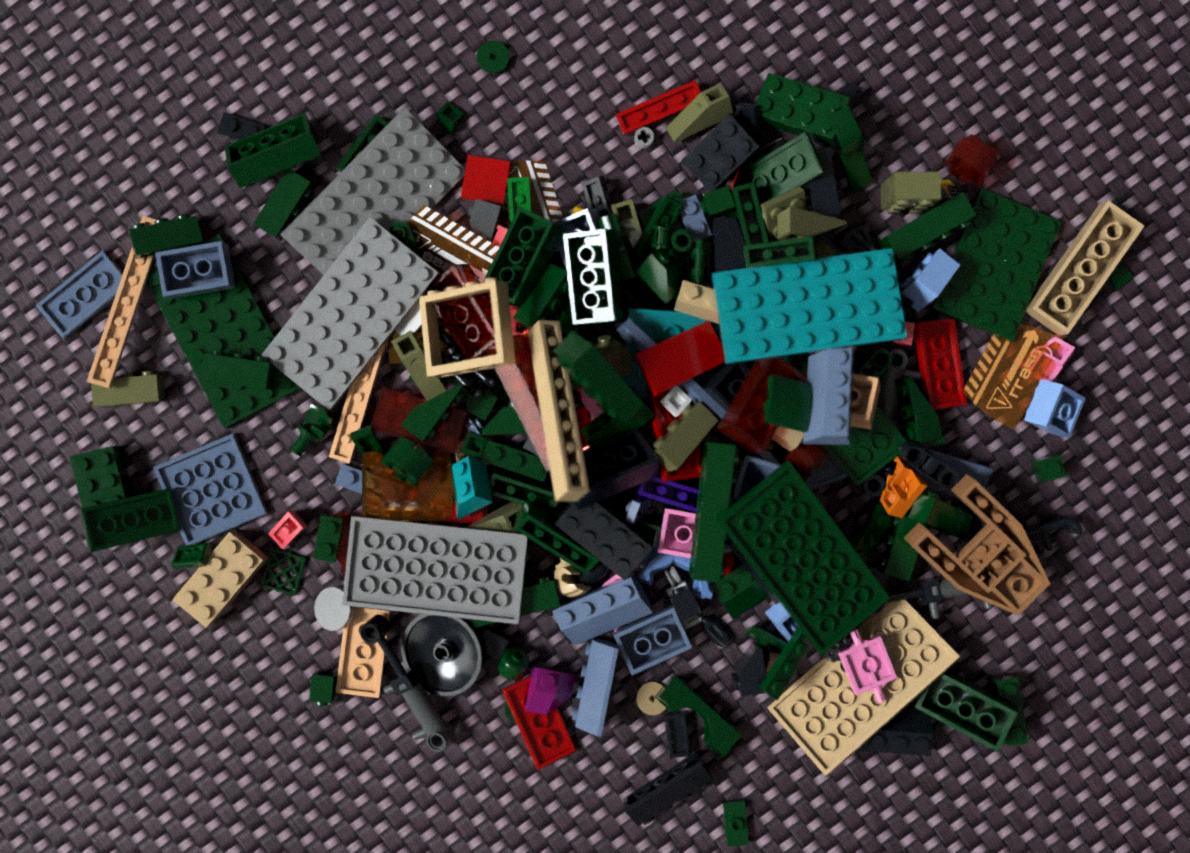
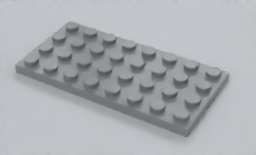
M403 108L280 235L324 275L369 217H372L388 231L393 223L400 220L408 222L413 228L418 222L411 218L416 216L422 219L423 217L418 214L426 207L432 209L464 176L465 168L406 108ZM397 229V234L403 236V231Z
M369 217L262 353V356L268 358L270 363L330 411L440 273L372 217Z
M351 516L342 605L519 624L528 537L519 533Z

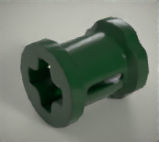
M662 222L653 223L655 232L654 241L651 242V246L657 249H669L671 247L669 243L670 230L673 229V225Z

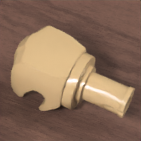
M560 558L561 562L555 566L556 570L554 571L556 589L560 594L568 598H574L592 589L591 586L576 584L573 575H580L581 572Z

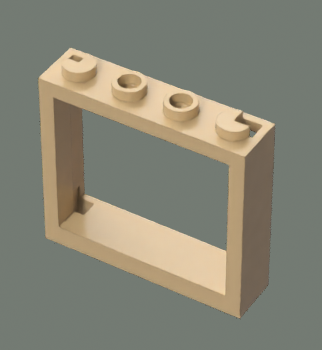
M497 278L484 279L485 283L469 282L462 288L451 286L447 287L444 292L434 290L429 291L426 296L419 297L427 377L443 378L516 364L507 283L497 281ZM490 291L497 354L442 365L436 303Z

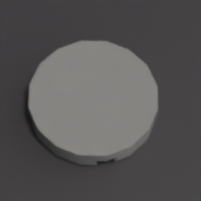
M325 588L316 598L314 606L315 617L324 629L330 631L341 630L347 627L353 619L354 606L342 605L344 588Z

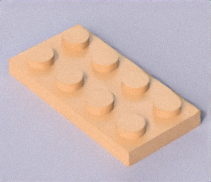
M354 606L353 619L347 627L343 628L335 693L379 698L381 695L385 654L378 642L368 644L361 638L360 628L374 615H382L390 622L391 610Z

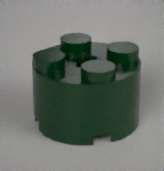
M400 437L380 463L385 468L392 469L395 472L393 476L402 483L406 481L409 485L416 488L430 471L434 461L420 447L419 449L412 446L413 442Z

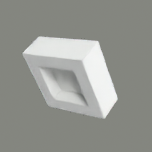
M675 386L659 402L674 417H677L692 400L678 386Z

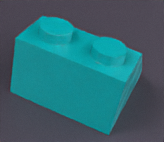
M468 456L452 465L451 484L458 519L493 502L485 462Z

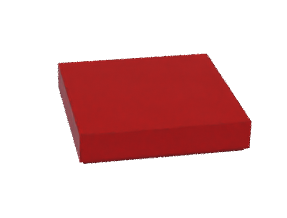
M467 155L461 199L471 201L478 199L492 204L505 205L508 186L507 178H509L511 162Z

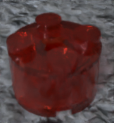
M970 134L968 137L958 140L944 164L945 166L948 164V172L959 181L966 184L972 181L976 182L974 186H980L985 182L997 163L999 152L995 148L988 147L982 143L978 136Z
M802 439L798 447L793 451L787 449V456L785 458L781 456L778 462L782 465L785 461H789L805 482L811 476L810 472L814 467L818 469L827 460L825 457L828 455V452L822 444H804Z

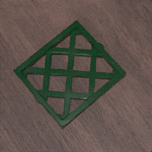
M271 548L261 586L296 596L307 557ZM276 553L285 554L286 557L279 560ZM293 556L299 558L300 561L296 564H293L290 557ZM274 557L276 562L271 565L272 558ZM288 560L291 566L284 570L281 562ZM301 564L300 571L298 573L296 566ZM278 565L281 572L275 575L272 567ZM293 569L296 576L289 579L286 572ZM268 572L272 575L269 579H267ZM283 574L287 581L280 584L277 577ZM274 579L277 587L270 586L267 582ZM297 579L296 585H295V588H294V586H293V584H292L291 581ZM289 584L292 591L284 590L282 586Z

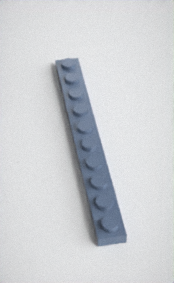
M627 319L617 329L622 339L631 343L636 348L637 353L656 345L631 319ZM693 379L677 385L692 400L691 404L700 402L718 419L716 422L718 431L727 435L732 440V443L736 445L737 449L743 450L748 456L781 466L761 444Z

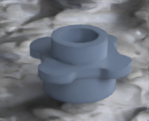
M472 415L465 422L469 432L482 435V430L485 428L482 419Z

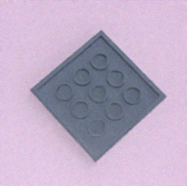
M235 433L153 467L162 490L171 489L181 529L180 533L186 546L197 544L269 513Z

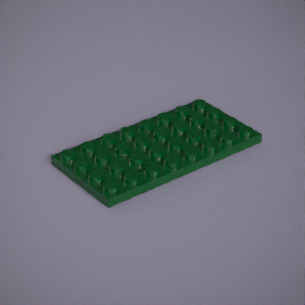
M218 234L204 241L202 244L213 243L218 241H222L224 243L226 242L223 239L222 235ZM231 252L230 256L236 288L168 299L162 295L158 266L150 270L146 281L223 428H228L301 389L300 386L275 366L271 390L200 379L204 353L211 354V350L223 351L227 357H233V353L247 355V360L255 361V356L263 357L262 353L276 337Z
M785 461L716 519L821 656L890 599L789 461Z

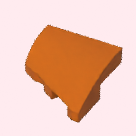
M897 455L893 460L897 462L894 474L888 475L886 488L882 492L880 501L888 515L903 518L927 485L916 470Z

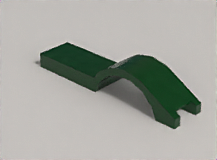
M842 100L839 102L840 110L831 114L826 109L824 114L839 140L842 153L838 156L849 189L855 193L872 183V179L862 151V134L848 105Z

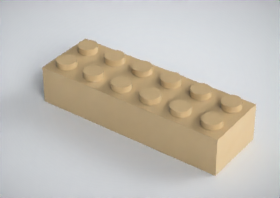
M1109 200L1099 204L1030 301L1025 312L1058 336L1069 334L1144 228V225Z

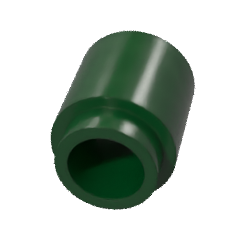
M684 228L676 230L671 238L672 246L680 252L689 250L694 242L692 233ZM681 235H684L687 238V241L684 244H681L678 241V238Z

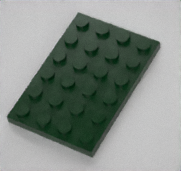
M981 188L972 205L976 216L970 219L971 224L963 228L951 257L960 266L939 296L934 299L931 309L1008 342H1013L1062 221Z

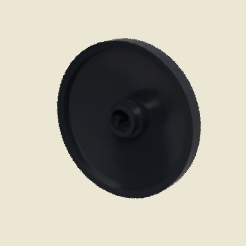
M421 614L410 622L403 634L401 654L404 666L408 669L416 665L423 677L420 682L427 692L439 696L458 695L470 688L480 677L485 663L484 644L478 630L474 628L468 619Z

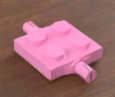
M855 628L850 632L854 644L838 652V655L854 694L859 695L866 691H873L877 703H881L887 700L882 687L887 682L897 679L896 673L881 636L862 640L858 628Z

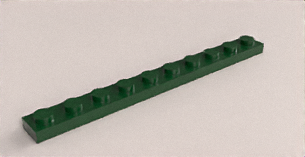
M877 503L851 543V546L864 563L894 518V516L888 515L883 505ZM797 627L759 687L776 701H778L813 646L799 627Z

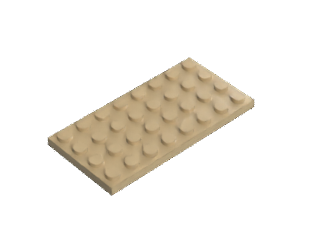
M906 600L885 603L881 612L873 613L859 625L862 640L881 636L896 673L897 679L887 682L882 687L887 699L886 701L877 703L873 691H866L855 695L842 662L836 661L833 663L823 657L786 690L778 701L775 700L767 707L826 777L960 659V656Z

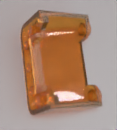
M376 451L362 452L363 517L396 521L446 520L451 516L453 500L451 452L438 451L430 456L434 461V465L416 488L409 485L406 481L402 483L393 476L395 472L392 469L385 468L380 463L384 457L382 454Z

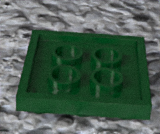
M876 406L871 429L851 426L850 445H822L855 484L859 486L899 455V446L907 440L883 411Z

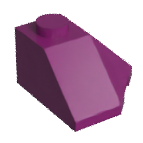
M533 667L525 711L547 715L572 696L575 675Z

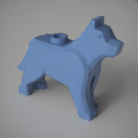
M658 540L656 547H653L640 562V564H647L642 570L639 580L643 584L652 586L653 574L666 570L672 564L689 572L690 558L659 553ZM728 547L727 553L732 552V550ZM694 580L693 597L702 600L704 598L711 599L713 593L710 582Z

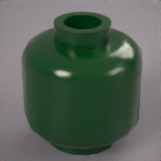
M508 648L504 651L498 662V671L508 680H518L524 675L529 666V657L519 648Z

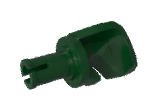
M312 403L305 417L304 425L299 424L297 427L301 434L289 449L300 457L311 441L319 442L335 423L336 418L331 413V410L329 411L323 405Z

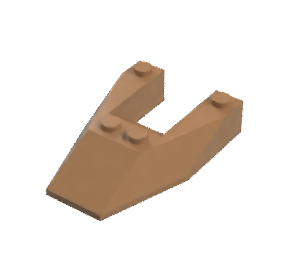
M966 474L951 491L987 525L956 556L921 523H918L904 539L958 590L1019 616L1050 585V582L1022 524L975 479Z

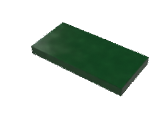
M804 132L739 171L736 180L739 186L754 182L761 209L762 203L799 186L802 187L823 175L826 171L809 132Z
M170 488L78 509L89 553L181 531Z

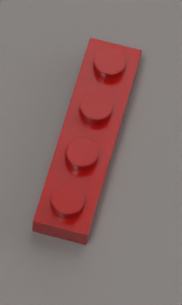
M696 80L615 114L623 136L683 111L701 91Z

